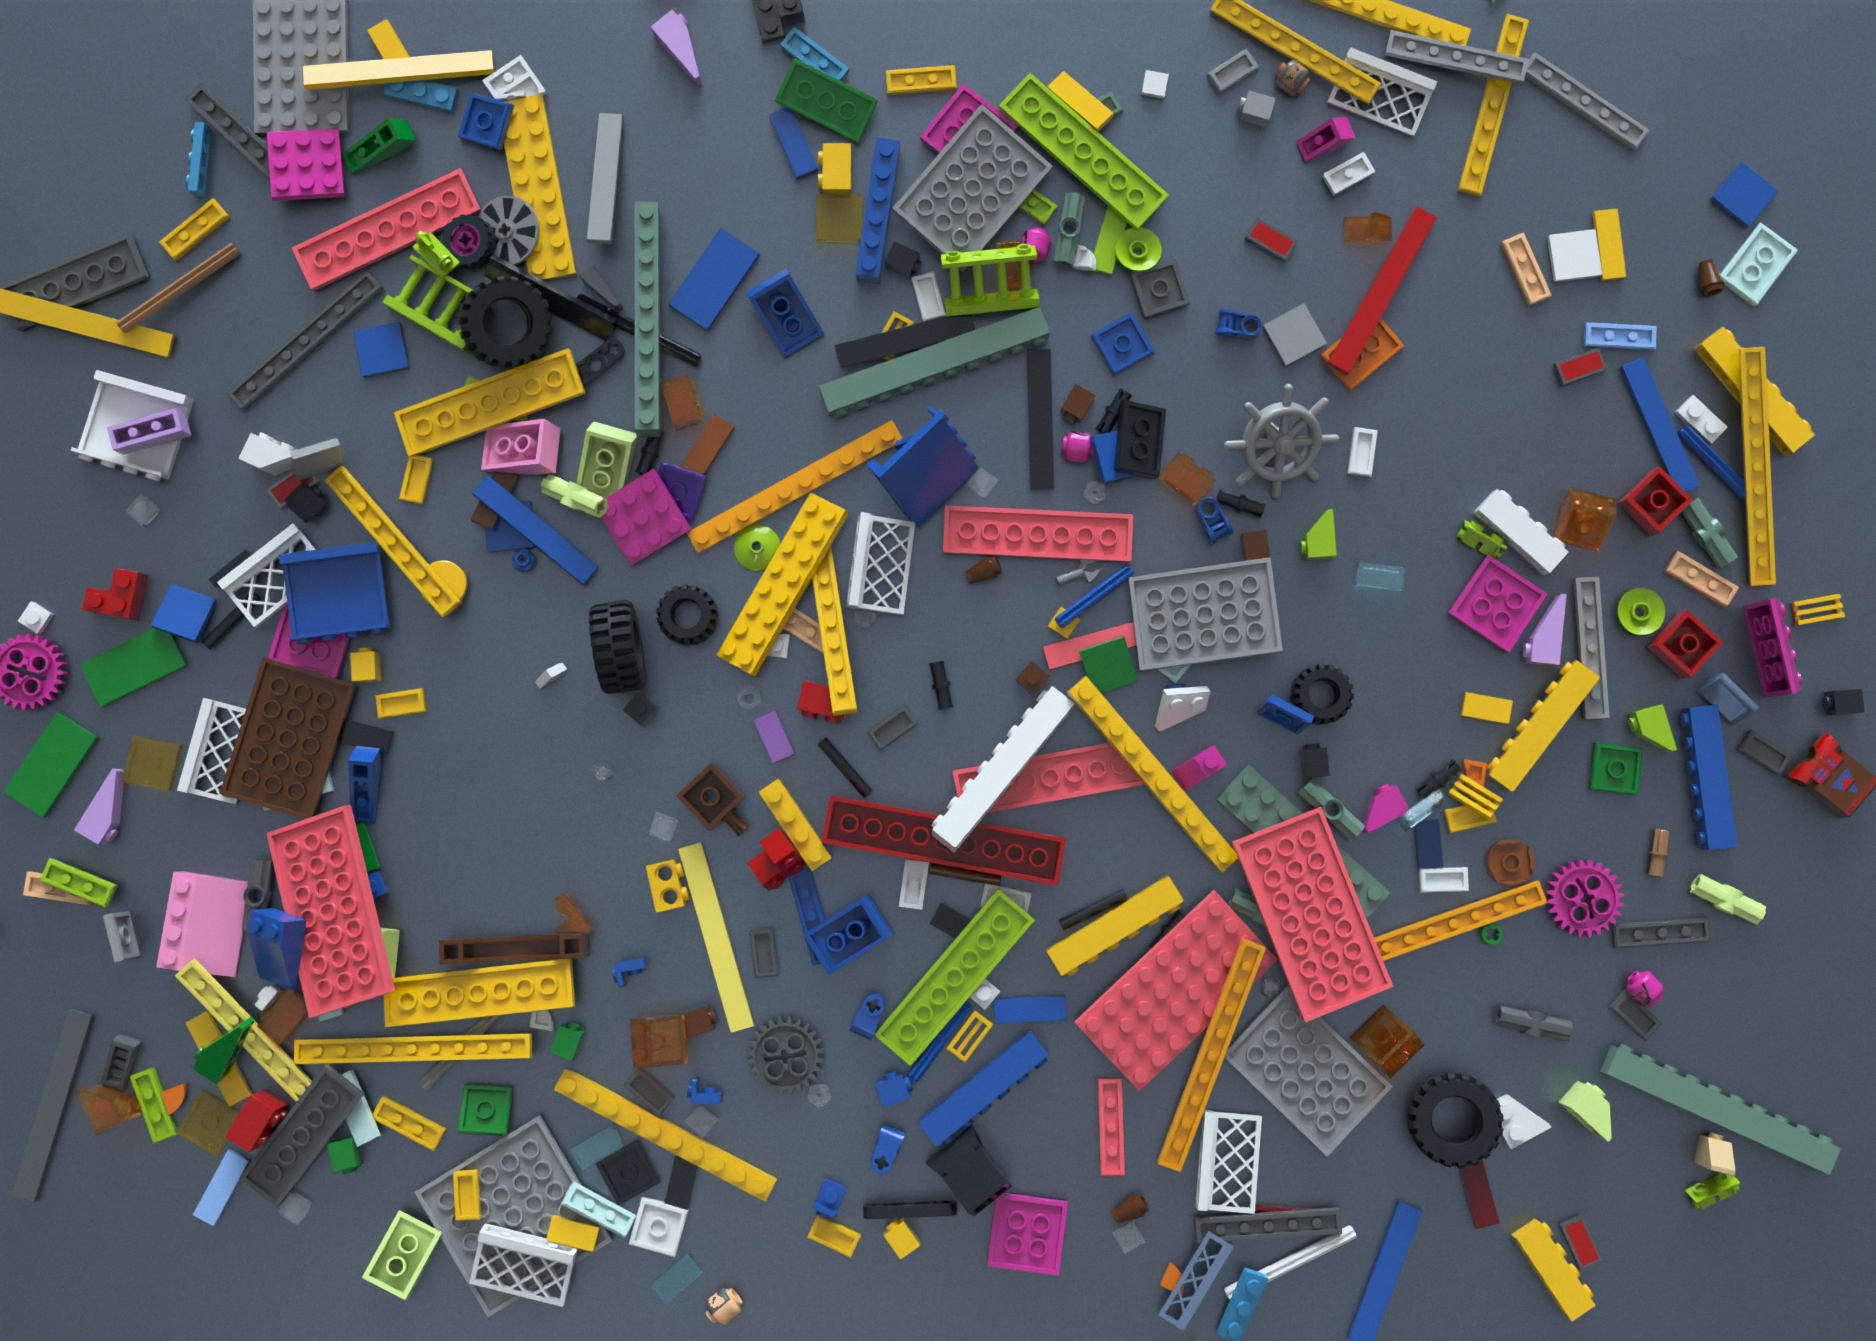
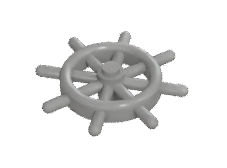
M1286 384L1283 389L1282 402L1269 405L1261 411L1251 402H1246L1244 410L1252 419L1243 433L1242 440L1226 441L1224 443L1226 450H1242L1243 458L1249 466L1236 479V485L1243 486L1252 476L1257 474L1265 480L1272 481L1271 496L1274 499H1278L1281 494L1282 481L1293 479L1302 473H1305L1312 481H1317L1319 474L1311 465L1319 454L1321 444H1335L1340 440L1337 434L1322 435L1320 425L1315 418L1328 406L1329 400L1327 398L1320 399L1308 411L1302 405L1292 402L1293 386ZM1290 416L1300 417L1288 430ZM1280 417L1279 427H1277L1272 421ZM1305 426H1307L1308 436L1295 437ZM1261 431L1267 437L1265 439H1257ZM1295 446H1305L1301 455L1296 451ZM1269 448L1256 459L1255 449ZM1285 455H1288L1293 462L1284 466ZM1275 456L1274 468L1265 467L1264 465Z

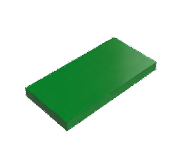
M796 58L793 59L774 100L856 143H859L878 103L877 99Z
M152 629L80 664L99 706L104 707L188 666L174 635Z
M56 712L4 792L41 817H47L99 737L62 713Z

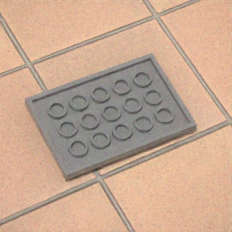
M253 0L254 133L257 136H267V132L339 128L340 133H350L349 86L305 90L303 66L348 62V0Z
M981 104L891 211L942 255L950 251H958L960 253L981 251L1048 173L1052 165ZM966 266V267H959V270H961L962 272H964V270H965L968 266Z
M1271 557L1129 577L1140 671L1283 652Z
M1287 985L1230 1044L1224 1057L1327 1157L1393 1087L1321 1017L1306 1023L1303 1022L1290 987Z

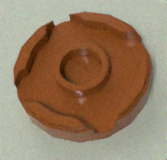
M1504 839L1496 842L1489 849L1486 856V867L1494 881L1505 886H1517L1526 882L1533 873L1535 858L1532 850L1526 844L1517 839Z

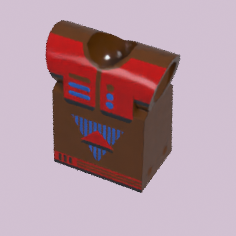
M1823 732L1810 747L1806 759L1798 762L1785 777L1793 784L1805 788L1811 796L1837 818L1851 817L1876 787V776L1846 752H1843L1838 742L1826 732Z

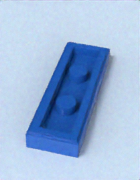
M786 107L769 114L796 179L818 171L793 110Z
M1066 996L994 999L995 1024L1067 1020Z

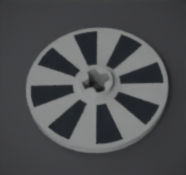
M500 196L491 200L483 207L478 218L488 222L495 231L497 247L494 255L513 265L525 261L535 250L540 235L539 220L531 205L515 196ZM507 227H509L511 230L507 232V235H505L504 231H506Z

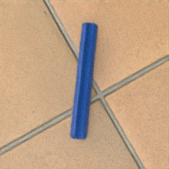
M1689 425L1684 426L1678 432V436L1741 499H1744L1745 482Z
M1125 565L1056 616L1055 621L1060 628L1065 627L1127 581L1129 577L1134 575L1132 569Z
M966 1001L932 1040L909 1071V1078L915 1082L921 1079L971 1011L972 1005Z

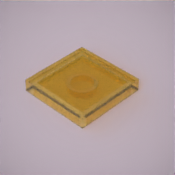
M816 194V242H861L863 194Z
M133 735L122 781L171 791L182 745Z
M202 1089L176 1133L213 1155L219 1156L228 1141L225 1136L240 1111L233 1106L229 1107L226 1102Z

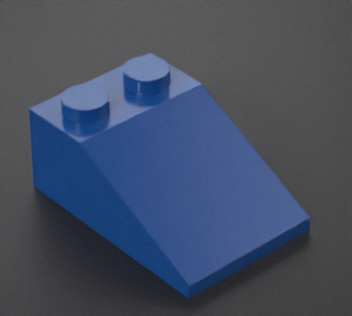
M786 268L746 292L784 357L824 334Z
M870 894L862 897L804 934L828 975L894 935Z
M275 908L251 910L247 934L259 978L290 990H296L306 926L305 919Z

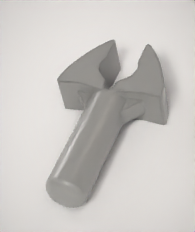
M1079 559V568L1057 576V584L1062 585L1080 577L1086 578L1087 582L1090 583L1098 575L1100 569L1093 572L1084 570L1087 565L1096 563L1097 560Z

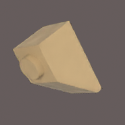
M1709 1132L1708 1136L1699 1134L1694 1163L1713 1171L1735 1176L1732 1143L1723 1140L1724 1135Z

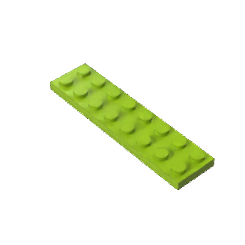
M1029 73L999 105L998 109L1136 231L1168 198V193L1033 74Z
M998 888L874 1035L911 1066L1035 919Z

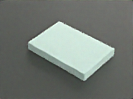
M1760 222L1720 275L1726 287L1755 307L1798 250Z

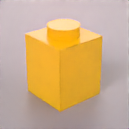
M371 647L358 648V652L350 653L351 678L353 682L381 681L379 652L372 651Z
M896 1218L885 1226L887 1230L884 1231V1237L900 1260L920 1246L921 1241L905 1218L901 1220Z

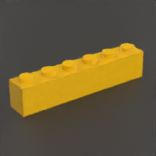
M1721 327L1696 346L1694 350L1741 405L1738 349L1742 347L1735 341V336L1731 331ZM1767 379L1769 439L1785 457L1794 453L1815 434L1811 431L1810 424L1802 420L1796 413L1794 405L1787 402L1782 397L1780 389L1775 384H1771Z
M1579 661L1567 662L1559 672L1562 675L1557 683L1552 681L1545 690V693L1548 695L1543 702L1538 700L1530 710L1533 713L1528 721L1524 719L1516 729L1519 733L1514 740L1509 738L1501 748L1504 751L1499 759L1495 757L1488 765L1487 769L1490 771L1487 776L1509 792H1513L1599 680L1600 676Z
M1165 876L1046 949V952L1060 975L1066 974L1069 977L1079 971L1078 966L1085 961L1087 964H1090L1100 958L1098 953L1105 949L1110 952L1120 945L1119 941L1126 936L1128 939H1131L1141 932L1139 928L1147 924L1150 927L1161 920L1160 915L1165 912L1172 914L1180 909V903L1184 900L1171 878Z

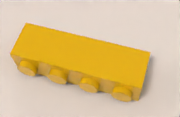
M781 779L775 780L759 791V794L811 871L816 870L833 858L825 844L821 843L822 840Z
M1533 1219L1512 1233L1511 1236L1564 1316L1572 1322L1596 1306L1591 1299L1594 1295L1586 1284L1582 1285L1579 1281L1580 1273L1572 1263L1568 1264L1564 1257L1567 1254L1559 1243L1555 1244L1550 1236L1553 1233L1545 1222L1541 1224L1536 1219Z

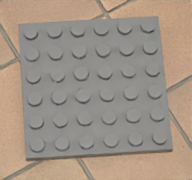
M541 1115L414 1192L435 1229L442 1232L440 1236L487 1317L492 1316L521 1298V1296L469 1284L479 1242L477 1241L479 1232L485 1223L542 1238H547L553 1215L600 1226L561 1205L571 1183L576 1182L579 1185L581 1183ZM479 1169L481 1219L455 1221L453 1172ZM600 1226L593 1252L613 1241L609 1230ZM484 1244L483 1252L488 1259L498 1254L493 1246ZM578 1248L574 1264L593 1252ZM509 1251L505 1254L511 1265L521 1260L517 1252ZM500 1257L491 1262L497 1274L507 1268ZM538 1257L528 1260L535 1271L545 1266ZM524 1263L514 1268L520 1279L530 1274ZM556 1263L552 1268L558 1275L566 1270L568 1265ZM486 1266L478 1270L477 1278L487 1280L493 1277ZM547 1269L537 1274L542 1283L553 1278ZM510 1272L500 1276L505 1285L511 1286L516 1283ZM533 1277L523 1283L529 1291L538 1287Z

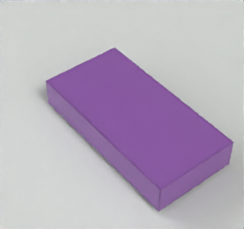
M776 711L753 720L773 764L795 754Z

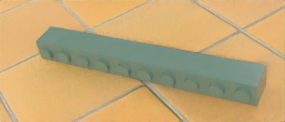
M635 202V433L637 437H660V210L658 202Z
M1041 307L822 384L819 388L829 416L841 417L846 415L849 409L856 407L859 410L868 407L870 402L879 399V402L892 398L894 393L900 391L901 394L908 393L914 390L916 385L922 383L923 386L936 382V378L945 375V378L957 375L958 370L967 368V370L975 369L983 361H997L1002 358L1003 354L1008 352L1017 354L1022 352L1025 346L1031 344L1034 347L1047 342L1046 339L1049 338L1050 332Z
M1620 1044L1619 1047L1610 1046L1600 1072L1828 1175L1831 1174L1841 1148L1833 1145V1139L1822 1134L1817 1138L1811 1135V1129L1799 1124L1795 1128L1788 1124L1789 1119L1777 1114L1773 1118L1766 1114L1767 1109L1753 1104L1752 1108L1744 1105L1745 1099L1733 1094L1730 1095V1098L1722 1095L1723 1090L1714 1085L1702 1086L1700 1085V1079L1689 1074L1686 1077L1677 1074L1678 1069L1664 1064V1067L1655 1064L1656 1059L1642 1054V1057H1638L1633 1054L1634 1049L1623 1044Z

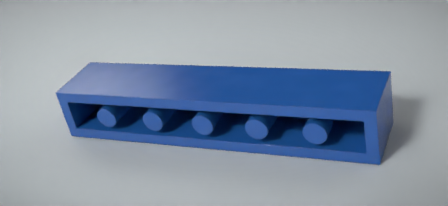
M876 138L856 268V280L859 282L880 285L900 155L899 140Z
M1718 704L1683 708L1680 715V723L1685 730L1683 745L1684 749L1688 752L1689 760L1686 763V767L1692 781L1690 795L1694 798L1695 803L1693 818L1698 825V832L1696 833L1697 843L1701 850L1738 847Z
M1029 1030L921 1118L918 1122L919 1126L936 1147L939 1144L945 1146L954 1138L953 1133L959 1128L963 1131L973 1123L972 1117L977 1113L983 1115L992 1107L990 1103L994 1099L998 1098L1001 1100L1010 1092L1009 1087L1015 1082L1019 1085L1029 1077L1027 1072L1033 1067L1039 1069L1048 1061L1046 1059L1049 1055L1048 1052Z

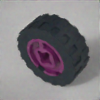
M462 214L457 218L454 217L450 223L448 222L446 229L443 230L441 243L460 262L459 266L470 269L480 268L485 263L487 264L489 258L495 254L494 251L497 247L495 231L488 222L476 216Z

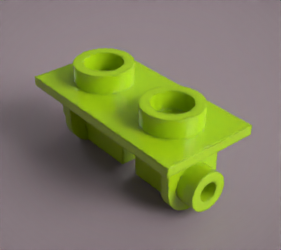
M419 231L415 235L417 243L412 247L442 278L460 264L431 232L428 234L427 232Z
M1465 520L1464 527L1466 529L1461 528L1457 534V537L1460 538L1459 541L1472 548H1475L1480 541L1482 545L1478 551L1485 555L1489 554L1496 559H1499L1503 553L1500 550L1501 548L1507 549L1503 536L1495 532L1490 534L1484 531V526L1473 520L1471 523Z
M1719 1173L1686 1189L1685 1192L1692 1198L1693 1201L1691 1203L1695 1210H1704V1208L1716 1203L1714 1198L1716 1195L1720 1201L1736 1195V1191L1740 1190L1738 1186L1740 1182L1733 1175Z

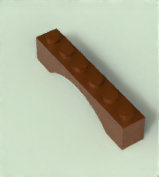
M588 932L439 940V965L508 960L571 959L589 956Z

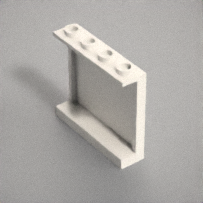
M96 370L93 379L99 381L79 447L78 449L72 447L71 451L78 453V458L85 461L93 462V459L101 460L100 464L115 469V466L119 465L124 467L123 471L137 475L138 471L146 473V478L160 481V478L169 480L182 439L122 455L112 449L107 427L174 408L186 413L188 420L194 400L180 393Z

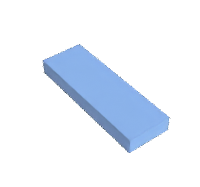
M1586 322L1584 324L1583 347L1654 351L1656 349L1657 326Z
M231 1149L227 1150L193 1216L212 1226L217 1225L241 1180L239 1177L246 1170L251 1160Z

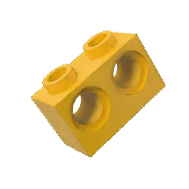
M677 859L647 865L646 870L656 913L687 906L686 901L689 900V893L687 887L682 886L681 877H684L682 864L677 863ZM663 867H668L672 871V876L669 880L661 878L660 871ZM669 890H673L677 894V900L674 904L668 903L665 898Z

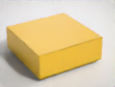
M1060 607L1047 627L1068 639L1081 619L1077 617L1065 627L1060 628L1055 618L1066 610Z

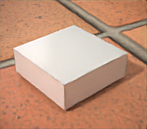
M1146 70L1141 95L1164 99L1169 74Z

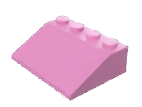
M185 871L173 872L156 967L180 971L195 958L211 975L236 977L245 932L242 930L245 908L243 894L247 889L248 881Z

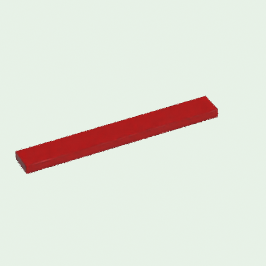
M1416 206L1330 357L1328 365L1346 375L1350 373L1437 219L1436 216Z

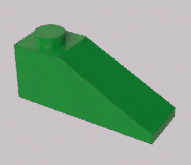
M388 118L344 151L342 156L350 174L354 175L401 153L416 142V139L407 120Z
M253 1017L248 1018L212 1041L208 1046H202L194 1057L197 1061L193 1070L218 1084L230 1073L255 1019Z

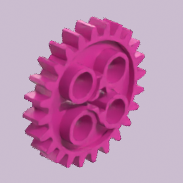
M18 634L16 635V640L8 638V645L0 643L2 650L0 652V699H5L3 704L9 706L12 704L13 709H20L21 707L22 710L29 711L30 707L33 710H39V704L47 707V699L55 701L56 698L53 693H62L58 686L59 684H66L61 679V676L68 675L67 672L62 671V667H65L67 663L60 662L64 654L56 653L59 647L56 645L50 646L51 640H43V636L36 635L34 637L32 634H26L25 638L23 635ZM22 652L23 660L18 663L17 656ZM44 659L46 665L44 669L41 670L39 664L40 661ZM12 665L31 672L46 675L47 679L29 676L26 673L11 670L8 666ZM12 675H15L16 681L11 686L10 678ZM34 682H37L38 689L34 693L32 691V685Z
M1577 860V865L1569 861L1568 869L1560 866L1561 874L1552 873L1556 879L1555 882L1547 881L1552 889L1544 891V893L1551 895L1550 899H1546L1547 903L1552 906L1546 911L1548 913H1555L1551 920L1554 922L1560 920L1559 929L1567 926L1566 933L1572 934L1575 930V935L1581 937L1583 932L1586 937H1591L1592 931L1595 935H1601L1600 928L1609 931L1607 923L1616 924L1617 922L1613 916H1621L1622 914L1617 910V907L1624 906L1623 903L1618 901V898L1625 895L1617 892L1622 887V884H1614L1617 875L1608 876L1611 869L1605 868L1602 870V863H1596L1593 867V860H1587L1586 864H1584L1583 860ZM1592 876L1595 880V886L1589 889L1587 880ZM1576 878L1579 879V885L1576 883ZM1567 885H1571L1573 888V894L1569 898L1566 897L1564 892ZM1583 894L1588 895L1585 902H1581V898L1584 897ZM1599 899L1604 902V908L1600 912L1597 911L1595 906ZM1577 907L1582 911V916L1578 920L1573 917V911ZM1589 911L1592 913L1593 918H1590V917H1589V916H1590Z

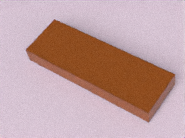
M714 414L681 467L705 475L734 430V426Z

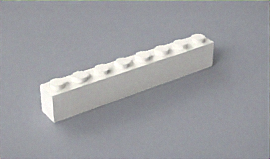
M1053 686L1048 692L1046 690L1041 692L1036 699L1038 704L1034 709L1029 707L1021 717L1024 721L1019 727L1014 725L1007 734L1009 739L1004 745L999 743L992 752L994 757L989 763L985 760L977 770L978 776L974 780L970 778L962 788L963 794L959 798L955 796L947 806L948 812L944 816L939 815L931 825L934 827L932 836L955 853L1073 710L1075 703Z

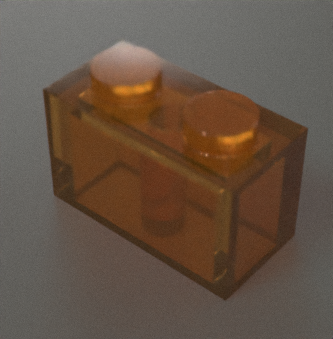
M684 374L660 382L676 431L703 423L701 416L705 415L702 402H697L695 393H699L695 379L690 380L688 374Z
M1177 452L1161 473L1159 479L1196 506L1216 480L1212 478L1213 474L1204 467L1200 469L1193 464L1194 460L1186 453L1181 455Z
M297 988L296 990L283 989L276 997L277 1003L273 1008L269 1007L260 1016L262 1021L257 1027L279 1045L286 1043L308 1017L304 995Z

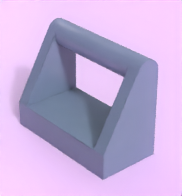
M1724 673L1712 675L1696 691L1709 705L1718 704L1719 715L1729 725L1736 724L1759 708Z

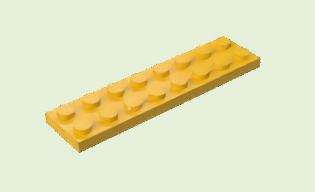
M541 94L504 101L515 105L504 140L513 195L531 205L537 214L540 225L537 246L526 259L528 273L545 282L577 276L544 97Z
M567 348L396 411L394 415L407 454L411 457L586 393L572 352Z
M812 493L808 495L719 649L718 657L748 674L756 676L848 517V511Z
M572 959L392 978L395 992L383 995L385 1027L575 1007Z

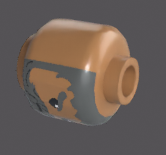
M1291 60L1288 64L1283 62L1275 72L1278 76L1276 85L1290 96L1296 93L1300 95L1311 80L1309 78V70L1296 60Z

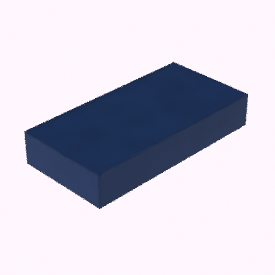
M1439 819L1414 821L1418 868L1443 867Z

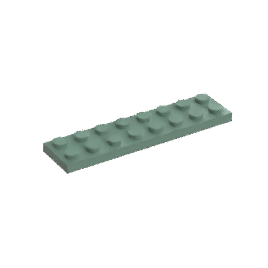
M1249 764L1216 798L1220 804L1252 833L1303 814ZM1336 844L1365 917L1368 919L1391 892Z

